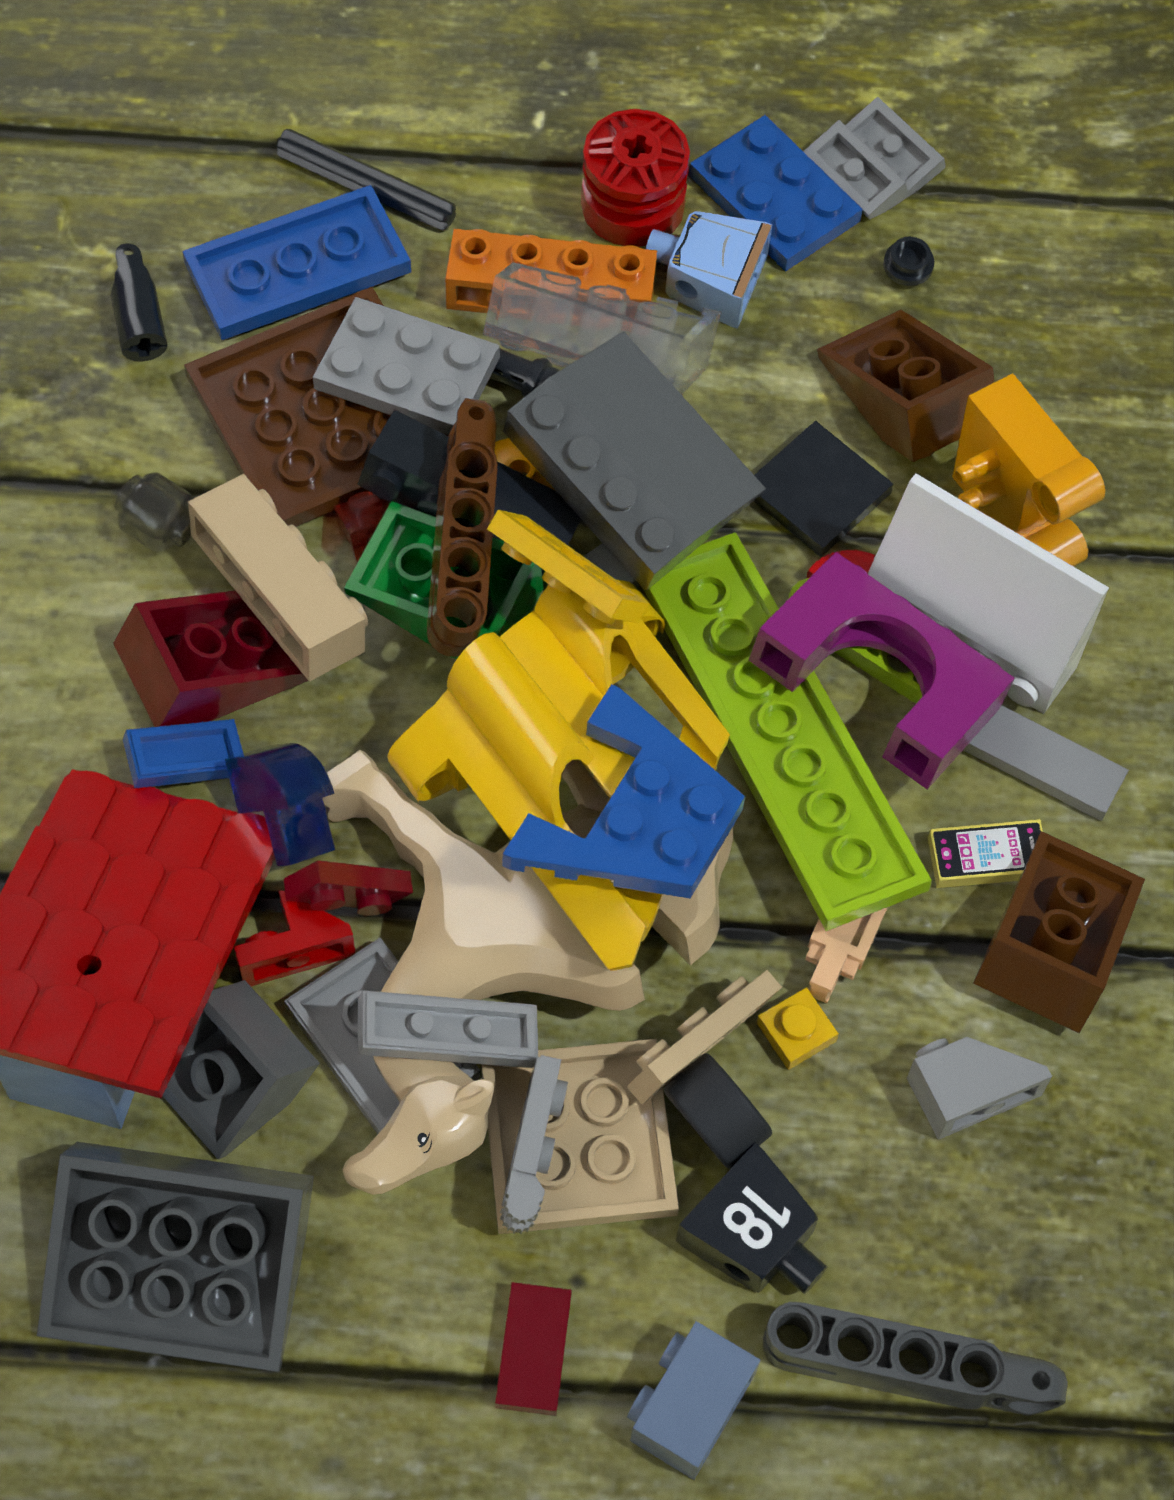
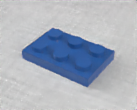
M766 115L695 159L689 166V177L730 217L772 224L768 255L785 272L861 221L863 209Z

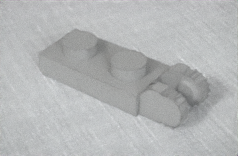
M544 1055L537 1057L531 1073L502 1201V1207L504 1208L500 1211L502 1214L500 1220L503 1221L502 1226H506L507 1231H513V1234L515 1232L520 1234L523 1231L528 1232L529 1227H533V1221L536 1220L538 1212H540L541 1207L539 1205L542 1204L545 1190L537 1179L536 1173H548L555 1144V1138L545 1136L549 1115L560 1117L568 1082L557 1079L561 1059Z

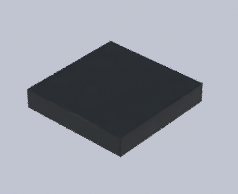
M815 420L754 475L766 488L764 493L756 498L754 502L817 555L822 557L892 493L894 483Z

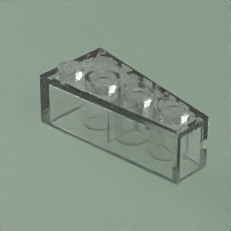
M515 262L495 276L483 335L498 339L499 344L504 348L514 351L530 350L545 355L546 359L556 366L566 367L624 331L681 395L707 369L721 316L720 311L703 307L701 317L676 311L678 301L657 297L656 302L640 303L632 301L626 294L627 289L612 285L592 286L589 290L581 289V280L578 277Z

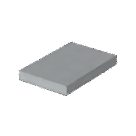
M378 938L284 1000L287 1011L377 1134L386 1126L400 1103L382 1077L375 1064L374 1057L358 1055V997L363 990L381 992L398 964V960L381 938ZM452 1062L472 1080L476 1081L481 1077L480 1069L476 1064Z

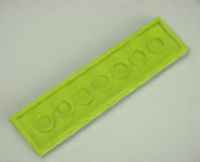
M734 532L702 544L647 591L644 590L653 608L663 618L665 622L664 630L699 695L729 732L730 737L727 747L825 931L929 891L932 879L814 670L791 692L749 661L760 627L779 608L737 533Z

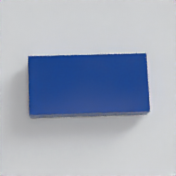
M234 719L129 729L125 731L123 737L134 788L243 777L247 768Z

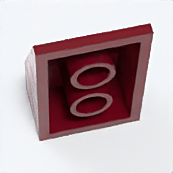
M236 590L135 603L113 642L154 727L213 721L308 681Z

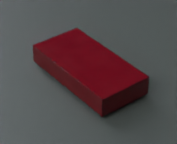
M511 1282L495 1400L496 1409L551 1416L557 1415L572 1296L571 1289Z

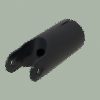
M121 244L116 249L115 256L118 268L115 271L114 284L110 295L121 351L127 359L133 361L153 360L161 356L166 351L168 345L156 287L148 269L144 266L140 249L134 244ZM131 251L133 254L126 255L124 252Z

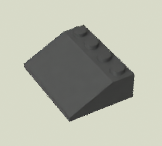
M624 331L550 376L509 409L503 429L504 434L645 591L651 588L766 490L761 482Z
M77 1141L60 1154L37 1336L279 1372L282 1366L306 1239L314 1176Z

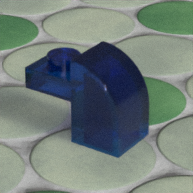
M284 743L266 746L225 759L238 814L264 812L277 866L293 865L335 850L323 802V797L335 793L326 770L310 750L297 743Z

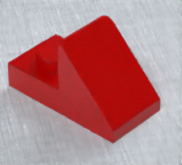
M282 890L279 891V896L288 931L277 933L276 931L259 932L247 938L244 944L234 946L242 980H246L250 986L348 959L356 954L353 932L349 923L325 911L313 910L307 902L286 901L285 891Z

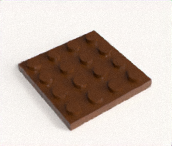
M369 287L184 364L188 381L241 475L245 474L258 491L264 489L270 495L276 506L277 514L287 526L292 524L297 527L372 494V492L358 486L357 483L368 453L391 415L314 389L313 376L355 297L384 306L373 287Z

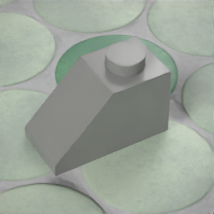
M969 1037L949 1044L947 1039H939L925 1045L916 1052L917 1058L914 1059L907 1076V1080L938 1140L1042 1096L1052 1078L1049 1069L1045 1065Z

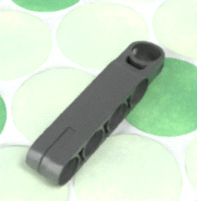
M788 1302L780 1305L771 1314L763 1336V1351L766 1358L775 1367L797 1374L962 1409L987 1407L1025 1416L1051 1411L1066 1403L1068 1382L1065 1373L1055 1364L1042 1359L1000 1351L993 1344L974 1338L802 1302ZM784 1325H795L805 1332L808 1344L799 1349L786 1347L779 1341L776 1330ZM846 1337L860 1340L866 1346L868 1358L861 1362H852L846 1359L838 1349V1341ZM905 1350H914L921 1353L928 1363L929 1372L922 1375H914L907 1372L899 1361V1353ZM965 1363L980 1365L989 1377V1386L976 1388L969 1385L960 1373V1365Z

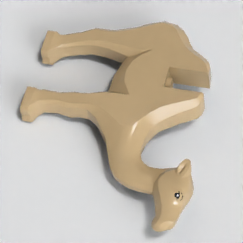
M362 750L357 751L319 777L313 785L314 794L318 797V808L329 820L340 822L351 818H369L389 836L400 858L414 866L424 879L425 892L412 941L381 992L482 1000L509 992L529 991L571 999L607 1010L617 1011L631 1008L645 1000L638 968L633 964L630 968L615 971L608 970L531 867L525 866V872L509 870L502 866L503 852L508 844L493 853L453 833L433 813L409 799L390 776L379 770L374 760ZM573 759L565 766L561 776L568 784L578 806L575 809L562 813L564 821L575 835L586 838L610 798L580 760ZM733 827L691 899L663 895L652 927L689 965H692L711 948L720 927L718 886L722 871L729 858L733 842ZM373 1056L382 1077L400 1103L386 1126L363 1151L351 1156L345 1162L343 1174L346 1182L352 1187L372 1195L383 1194L417 1176L450 1165L470 1155L484 1142L488 1129L487 1110L491 1104L494 1084L491 1080H472L452 1062Z

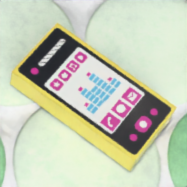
M1041 820L930 829L927 838L936 888L1018 881L1040 832H1043Z

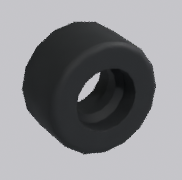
M708 1053L700 1056L664 1087V1093L728 1169H731L754 1143L760 1146L773 1133L760 1112L719 1063Z

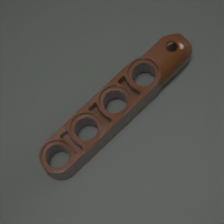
M465 398L457 411L456 422L448 436L446 464L439 481L427 621V636L430 644L440 654L449 657L460 656L463 650L477 639L487 615L493 533L487 528L494 517L498 466L495 455L497 424L496 414L491 404L483 400ZM459 470L472 472L477 478L466 477ZM455 518L468 520L474 527L462 526L455 521ZM450 567L462 568L466 570L471 577H462L456 575L450 569ZM446 617L459 618L465 622L467 627H455L447 621Z

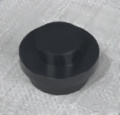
M911 236L900 238L887 249L883 261L884 270L888 277L894 282L905 286H915L927 281L932 275L935 264L934 256L928 244L922 239Z

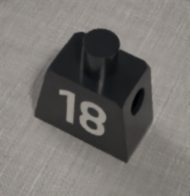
M757 1143L753 1144L679 1224L676 1242L753 1292L759 1293L779 1272L799 1291L806 1294L828 1268L827 1265L803 1245L813 1234L818 1217Z

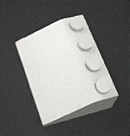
M916 473L909 481L868 572V575L895 594L907 599L912 606L942 627L951 630L956 637L977 652L995 661L1004 671L1015 678L1007 695L1017 704L1033 707L1042 714L1047 711L1077 668L1109 589L1106 585Z

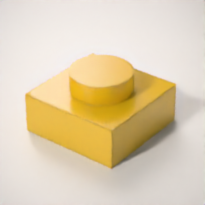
M807 987L758 1015L756 1023L788 1070L837 1042L839 1035Z

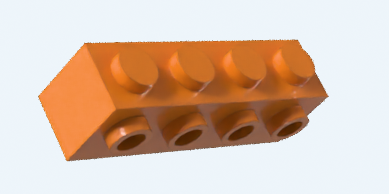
M453 229L445 278L446 309L649 331L657 250L642 249L632 245L621 247L593 244L584 240L546 239L535 235L518 236L490 233L482 229Z

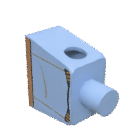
M695 211L689 214L680 237L653 229L646 249L657 250L656 262L668 266L666 293L670 298L738 329L768 256L772 224Z

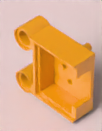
M1013 373L969 395L952 478L964 491L959 494L958 499L978 509L980 512L1073 567L1085 561L1088 557L1087 543L1078 526L1068 518L1104 499L1106 489L1099 470L1088 458L1082 456Z

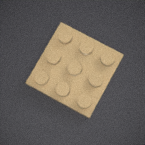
M657 1039L538 1050V1057L544 1055L561 1059L557 1079L567 1081L568 1084L560 1117L549 1115L545 1136L555 1138V1144L548 1173H536V1177L545 1192L542 1204L539 1205L541 1207L540 1212H538L536 1220L533 1221V1227H529L528 1231L678 1216L679 1207L663 1088L644 1104H641L627 1087L642 1071L636 1061L657 1044ZM481 1064L482 1078L491 1080L494 1084V1092L491 1104L487 1110L498 1234L513 1233V1231H507V1227L502 1226L503 1221L500 1220L502 1215L500 1211L504 1208L502 1207V1201L533 1068Z

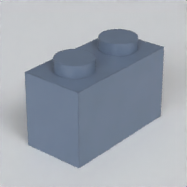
M697 1321L687 1337L677 1332L659 1361V1365L667 1369L658 1386L654 1390L645 1385L627 1415L628 1419L635 1422L630 1441L695 1480L756 1375L760 1359Z

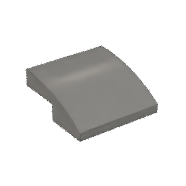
M876 97L846 125L838 120L803 151L863 209L862 213L868 219H872L893 208L922 188L946 168L944 158L879 97Z

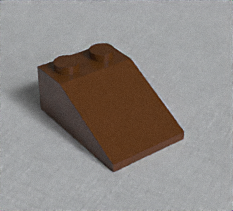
M901 309L817 349L820 361L880 439L912 462L929 457L935 451L959 440L968 396L994 383V371L991 365Z
M1041 831L993 935L973 984L1080 1034L1105 989L1145 878Z

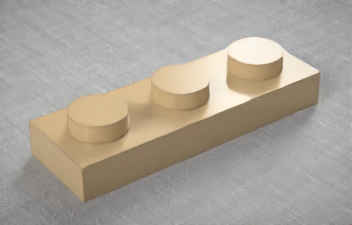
M768 970L750 984L743 976L739 977L716 997L722 1005L710 1015L702 1007L676 1029L682 1036L679 1041L670 1047L662 1039L636 1061L642 1071L627 1087L639 1102L644 1104L700 1056L708 1052L762 1008L782 986Z

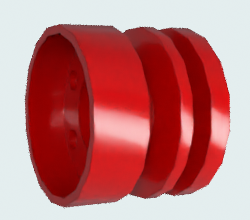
M629 109L616 111L597 121L586 135L583 149L581 207L585 222L601 238L615 245L642 247L647 245L653 229L672 235L682 222L686 202V181L689 170L690 148L686 135L673 120L648 110Z

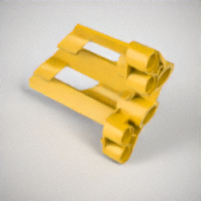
M617 580L625 587L633 591L635 594L640 596L642 599L647 601V599L642 595V593L637 589V587L633 583L624 580ZM548 585L541 594L535 609L514 624L500 637L494 632L483 634L463 650L454 662L448 675V689L430 709L395 741L389 749L387 758L390 765L418 802L419 800L427 801L434 799L454 788L459 792L468 788L469 784L509 839L512 840L528 813L573 833L563 819L559 799L561 775L565 766L573 759L580 760L609 798L612 797L635 757L587 736V722L611 684H615L623 679L634 667L682 724L683 728L679 740L715 771L719 758L728 744L730 734L655 636L659 631L663 634L665 622L650 603L638 623L616 619L610 625L583 609L586 600L575 592H572L571 595L565 594ZM531 867L608 970L615 971L633 966L640 944L649 933L664 894L614 887L610 879L580 875L577 881L554 877V870Z

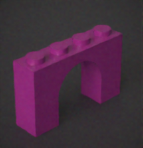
M837 552L760 627L749 657L751 663L791 692L826 657L843 648L855 646L871 647L885 651L898 658L916 677L921 689L922 698L896 725L882 758L927 790L997 713L1015 679L995 661L977 652L956 637L951 630L936 623L912 606L907 599L892 592L868 575L863 568L851 563Z

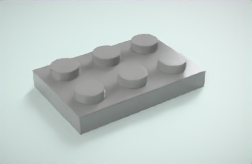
M355 297L313 376L314 389L389 415L395 409L441 433L449 435L456 422L457 411L464 399L479 400L500 358V345Z

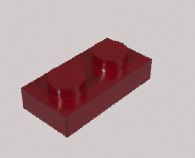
M317 860L284 878L286 901L310 903L311 909L317 911L352 907L357 908V913L360 915H379L390 911L392 903L413 893L411 871Z

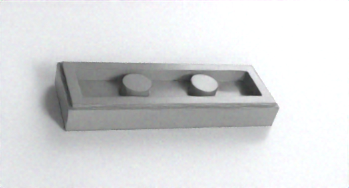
M1002 705L997 713L963 749V751L1100 821L1103 820L1129 771Z
M363 990L358 997V1055L533 1068L538 1057L537 1005Z

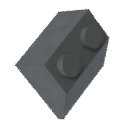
M244 980L212 991L163 1097L215 1157L221 1159L226 1157L286 1108L320 1063Z

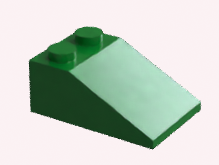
M391 501L349 577L344 591L345 594L354 597L358 602L431 645L427 636V621L436 517ZM493 537L487 615L478 637L491 632L500 637L514 624L531 613L543 590L542 569L533 562L531 565H526L513 559L501 549L504 541ZM450 567V569L456 575L462 577H471L470 574L462 568ZM446 617L447 621L455 627H467L465 622L459 618Z

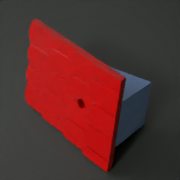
M72 769L64 777L40 825L35 826L0 893V1081L9 1099L122 1129L135 1092L161 1099L287 835L286 824L274 822L260 814L240 813L220 808L206 800L174 796L164 793L155 787L134 788L132 784L110 779L108 776L98 772Z

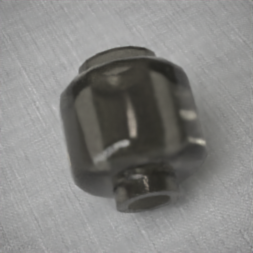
M152 472L143 477L135 475L123 486L115 501L114 507L118 511L119 528L157 553L168 550L174 544L182 547L192 537L188 501L194 499V497L158 472Z

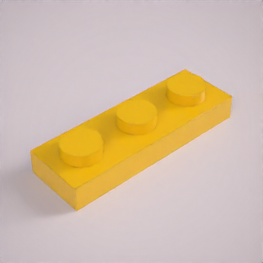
M497 510L487 528L504 541L501 549L507 555L526 565H531L532 562L545 571L542 579L547 584L565 594L571 595L572 592L578 594L586 600L583 609L604 623L612 625L616 619L638 623L649 605L647 601L527 516Z

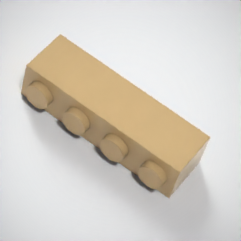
M242 474L188 501L190 530L193 539L309 682L365 652V627L368 626V619L363 607L354 597L349 599L337 586V581L331 568L322 560L316 561L307 550L305 540L300 531L292 524L286 525L277 514L272 498L264 489L258 491L245 474Z

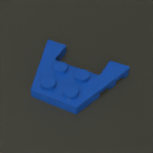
M611 684L587 722L586 735L635 757V760L586 838H581L528 813L503 852L502 866L509 870L525 872V866L554 870V877L576 881L580 875L614 880V887L691 899L741 814L745 796L622 689Z

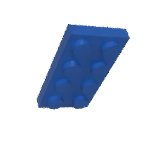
M371 185L182 251L184 264L221 340L411 273V260Z

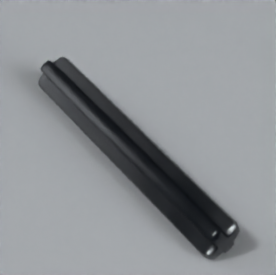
M285 129L277 140L278 156L352 190L371 185L380 203L442 231L448 230L455 219L456 205L453 202L292 129Z

